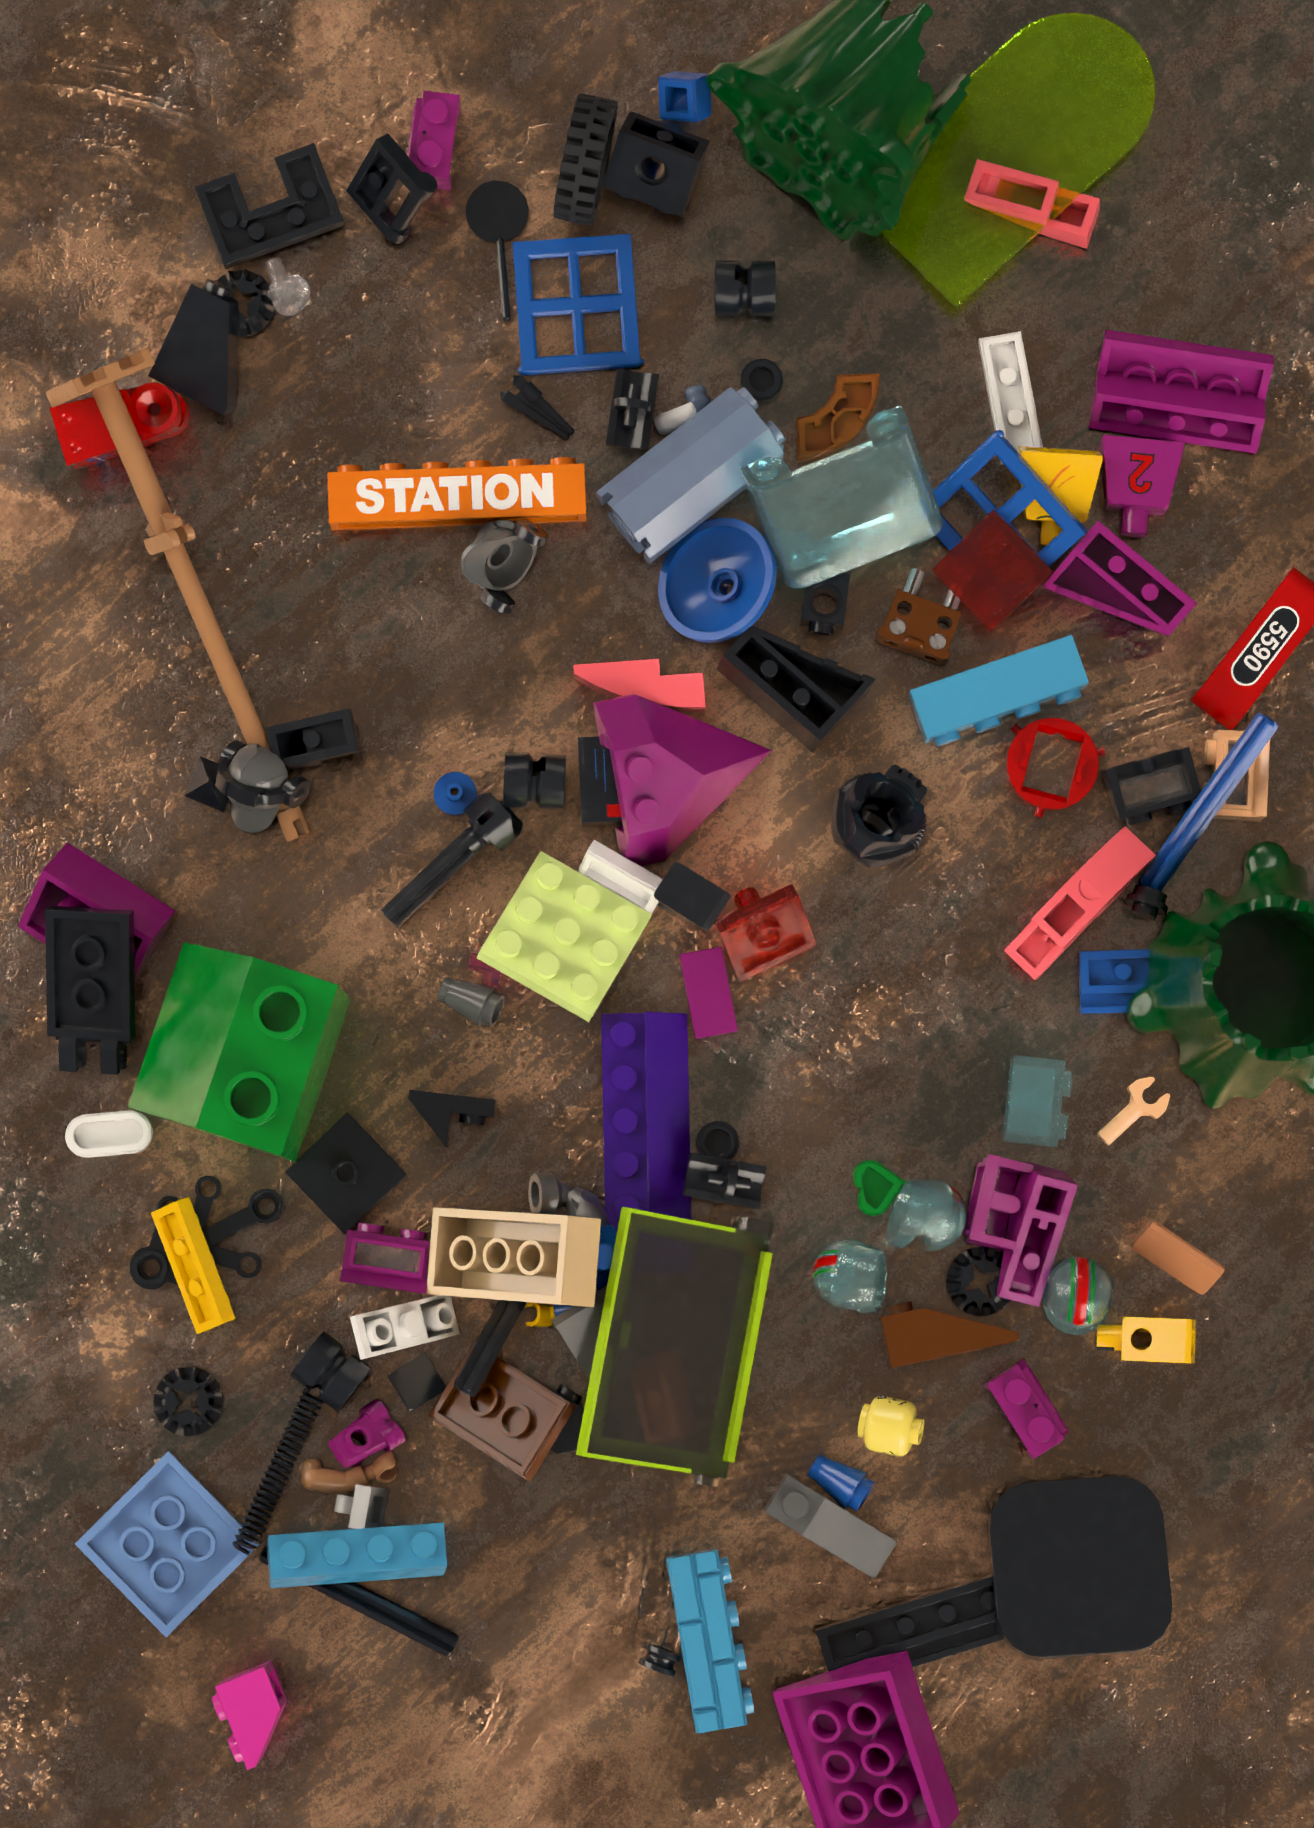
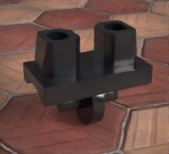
M617 368L606 446L648 452L659 374L641 373Z
M689 1153L682 1196L760 1209L761 1190L767 1167Z

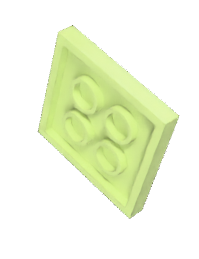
M540 851L481 947L477 959L590 1022L650 921L652 914Z

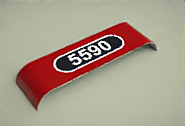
M1293 566L1190 701L1226 729L1233 730L1314 625V582Z

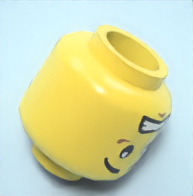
M877 1396L871 1404L865 1403L863 1405L858 1423V1437L864 1438V1444L870 1451L903 1457L909 1452L912 1444L919 1445L921 1443L924 1419L917 1418V1408L910 1401Z

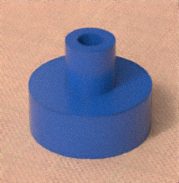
M450 772L443 775L434 787L436 805L443 813L449 816L464 815L463 809L477 797L474 782L467 775L460 772ZM453 790L459 791L458 794L455 796L452 795L451 792Z

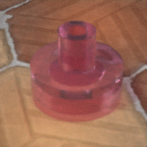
M471 952L468 969L484 972L482 985L499 989L503 973L477 959L478 954Z

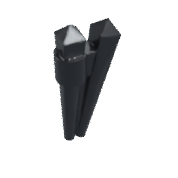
M513 375V385L520 392L514 395L509 390L500 391L501 400L567 441L575 430L541 396L543 393L531 381L528 382L522 375Z

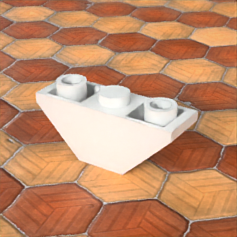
M437 1295L350 1317L360 1360L460 1335L451 1296Z

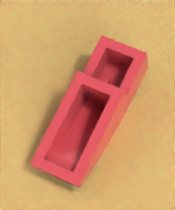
M979 159L976 161L965 195L966 202L1001 219L1033 232L1086 249L1088 248L1100 211V198L1059 188V181Z
M659 659L573 665L575 680L611 698L636 694L678 712H705L703 673L660 676Z

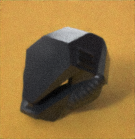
M896 764L891 766L885 775L880 772H869L863 775L860 774L858 777L855 776L842 785L835 794L831 823L834 842L868 868L886 866L914 855L923 842L926 832L927 816L924 813V805L920 801L927 793V787L922 784V780L909 770L901 768Z

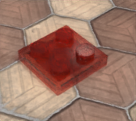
M992 510L932 569L990 632L994 631L1054 572L996 510Z

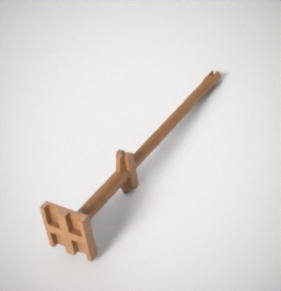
M146 348L46 391L45 393L52 408L92 392L149 523L146 528L149 538L144 540L145 547L150 555L164 552L247 745L249 743L259 744V746L270 750L268 737L183 544L195 539L194 529L189 523L183 524L181 518L172 513L116 384V381L155 364L149 349ZM281 803L276 817L286 840L291 841L299 838L301 834L309 833L310 829L300 806L290 808Z

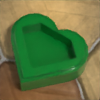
M874 1160L860 1162L853 1171V1182L859 1189L857 1205L868 1216L883 1214L906 1183L905 1180Z

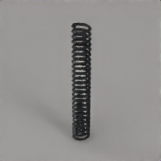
M307 1388L302 1390L303 1395H300V1401L296 1402L297 1407L293 1409L295 1414L290 1415L292 1420L287 1421L289 1426L284 1428L286 1433L282 1434L283 1439H280V1445L276 1446L277 1452L273 1453L275 1458L270 1459L271 1464L267 1465L269 1471L264 1472L266 1477L261 1478L263 1483L258 1485L260 1490L255 1491L257 1496H254V1502L250 1503L252 1509L247 1510L248 1515L244 1516L245 1522H241L243 1528L238 1529L240 1534L235 1535L237 1541L232 1542L236 1549L246 1555L250 1553L243 1547L254 1551L257 1550V1547L245 1540L260 1544L259 1540L248 1534L259 1538L263 1537L261 1533L252 1528L266 1531L265 1527L254 1521L264 1525L269 1524L268 1521L257 1515L268 1519L272 1518L270 1514L259 1508L274 1512V1508L261 1501L273 1506L277 1505V1502L264 1495L278 1500L280 1496L268 1489L283 1493L282 1489L269 1482L285 1487L286 1484L273 1476L287 1481L289 1480L288 1476L276 1470L292 1474L291 1470L280 1464L291 1468L295 1467L293 1463L281 1457L294 1462L298 1461L296 1457L285 1451L300 1455V1451L293 1449L287 1444L299 1449L303 1448V1445L290 1438L303 1443L306 1442L305 1438L298 1436L292 1431L309 1436L308 1432L295 1425L308 1430L312 1429L310 1425L298 1419L313 1424L315 1421L302 1413L318 1417L317 1413L303 1406L320 1411V1407L313 1405L307 1400L319 1405L323 1404L322 1400L308 1394L309 1390Z

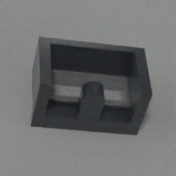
M1189 747L1174 749L1100 770L1106 785L1115 820L1126 819L1127 826L1151 820L1150 811L1167 807L1168 814L1188 810L1192 805V800L1196 799L1201 792Z

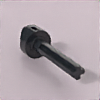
M491 793L479 794L463 809L470 819L468 822L471 827L465 829L381 909L389 921L397 928L403 925L480 852L486 843L491 846L494 844L498 849L504 851L519 837L523 823L510 808L503 807V801L497 800Z

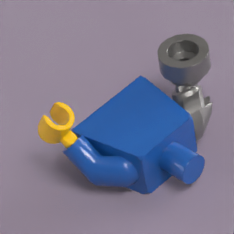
M552 1172L533 1173L530 1177L528 1189L529 1205L532 1213L554 1215L560 1207L564 1206L571 1216L601 1219L596 1291H598L608 1283L616 1240L614 1225L609 1223L608 1215L595 1194L588 1190L580 1189L577 1186H574L573 1189L568 1187L567 1183L559 1181ZM527 1302L524 1308H537V1317L534 1321H528L525 1324L534 1327H550L553 1324L551 1319L571 1308L572 1305Z

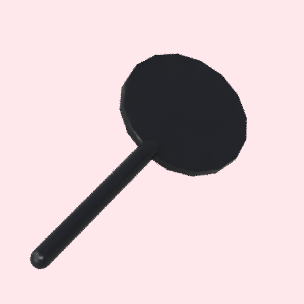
M494 180L480 185L472 192L466 205V218L470 229L477 237L486 242L496 243L502 319L509 321L511 315L504 242L513 240L523 231L528 221L529 208L525 196L517 187L508 182Z

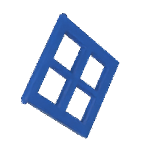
M631 234L512 242L521 366L518 367L517 371L520 375L638 368L644 365L645 361L643 358H640ZM616 254L618 293L581 296L578 256ZM567 257L570 297L533 299L530 260ZM620 311L623 351L586 353L583 314ZM572 315L575 354L537 357L534 317Z
M996 430L914 508V515L920 517L1002 610L1009 606L1088 532L1004 437L1002 430ZM995 455L1023 485L999 509L971 479ZM962 487L990 517L966 541L939 511ZM1034 500L1041 505L1063 530L1039 553L1011 524ZM1001 531L1029 561L1005 585L978 555Z

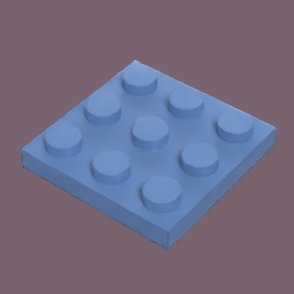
M168 1451L75 1543L165 1637H168L249 1556L236 1549L232 1544L233 1541H237L235 1535L240 1534L238 1529L243 1528L241 1522L171 1451ZM245 1540L246 1542H248V1543H250V1544H252V1545H254V1546H256V1547H258V1546L260 1545V1544H255V1543H253V1542H250V1541ZM243 1547L246 1550H248L250 1554L254 1551L249 1548Z

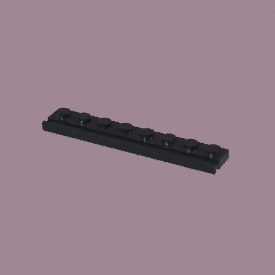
M992 1574L815 1629L828 1672L868 1658L904 1651L908 1652L912 1667H916L1003 1640L1002 1637H999L995 1623L996 1611Z

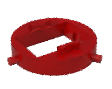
M1061 718L1039 719L1028 724L1023 729L1015 724L1010 729L1016 736L1011 742L1006 755V775L1015 794L1022 801L1036 808L1035 817L1042 818L1044 810L1058 811L1069 808L1088 794L1097 778L1099 769L1098 757L1105 755L1104 747L1096 748L1093 740L1085 730L1077 724ZM1037 732L1050 736L1057 734L1064 736L1065 740L1081 744L1067 798L1023 786Z

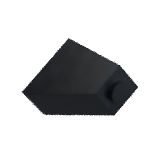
M207 279L205 284L202 282L191 283L148 376L225 415L232 413L237 405L238 301L228 296L229 288L216 281Z

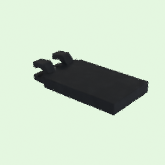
M50 906L45 909L47 1036L56 1037V1040H59V1071L77 1072L79 1067L86 1065L85 1042H101V1074L118 1075L120 1069L127 1068L126 1044H131V1040L135 1038L134 910Z

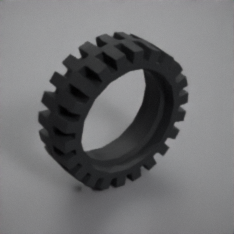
M579 93L563 151L555 195L554 218L585 225L593 224L608 166L618 101Z

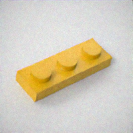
M186 1197L151 1212L196 1333L208 1331L236 1319L190 1198Z

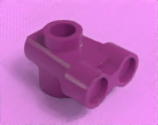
M374 1399L359 1409L360 1417L329 1441V1448L344 1468L358 1466L370 1455L382 1449L390 1452L405 1442L403 1431L392 1421L386 1407L380 1400ZM351 1438L358 1440L362 1446L355 1445Z

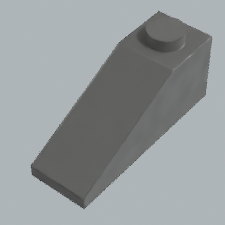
M787 1473L764 1508L765 1513L874 1579L897 1544V1541Z

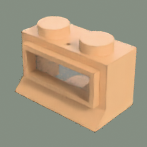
M1217 730L1213 733V740H1206L1204 763L1205 765H1211V777L1244 731ZM1270 740L1213 819L1260 822L1267 817Z

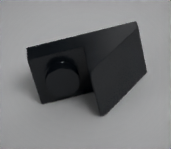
M349 708L266 727L270 751L279 756L284 762L286 769L324 765L325 760L361 752L353 713Z
M675 862L654 892V898L660 902L658 904L659 907L669 914L707 932L732 896L679 862Z
M409 1090L408 1099L447 1148L452 1114L460 1115L459 1123L485 1126V1118L495 1119L497 1101L494 1099Z

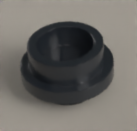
M1135 885L1133 893L1127 894L1125 902L1132 906L1131 913L1136 916L1155 920L1157 915H1166L1168 911V906L1165 904L1168 896L1157 889Z
M710 1122L704 1125L697 1135V1151L699 1154L731 1160L739 1148L738 1134L726 1122Z

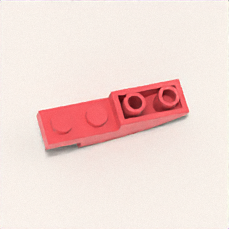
M1124 826L1031 918L1032 921L1004 951L1034 980H1038L1090 923L1112 904L1157 855L1130 829Z

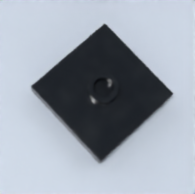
M348 1112L285 1171L344 1235L407 1176L405 1171Z

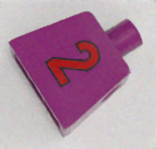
M1112 435L1102 436L1098 451L1103 456L1100 468L1103 507L1106 511L1122 512L1121 535L1146 537L1148 515L1163 516L1165 514L1184 450V442Z

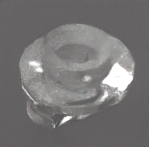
M273 258L266 261L265 264L271 282L267 297L272 300L275 310L281 315H296L303 310L309 300L310 287L308 282L298 275L286 276L281 258Z

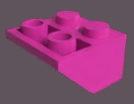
M271 1660L223 1679L215 1686L217 1692L216 1695L212 1696V1702L220 1721L227 1719L233 1732L232 1736L228 1738V1743L234 1759L237 1763L244 1761L247 1770L256 1767L263 1758L287 1702Z

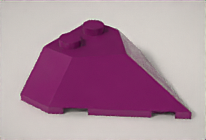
M636 694L593 702L600 745L610 750L623 826L615 827L619 853L639 866L666 861L772 751Z

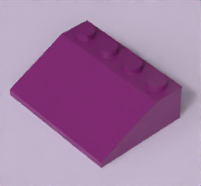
M907 1651L868 1658L775 1689L772 1692L816 1828H949L960 1814Z

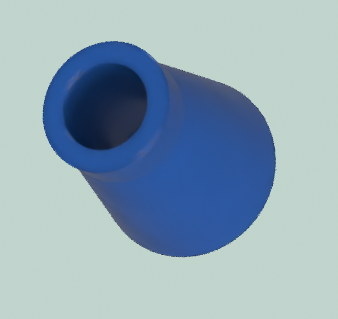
M822 1454L817 1457L807 1474L809 1478L818 1483L845 1510L850 1507L856 1512L862 1507L875 1484L874 1481L867 1478V1472L828 1459Z

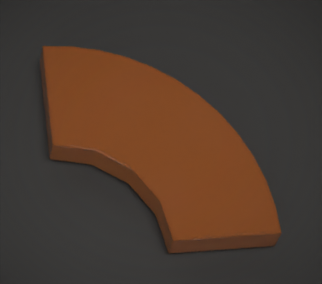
M880 374L837 375L834 392L827 404L811 415L796 418L797 463L809 462L829 456L846 446L858 435L874 409L878 395Z

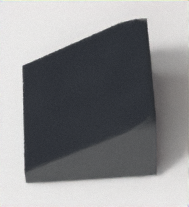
M426 1352L387 1375L409 1412L436 1397L446 1388L445 1383Z

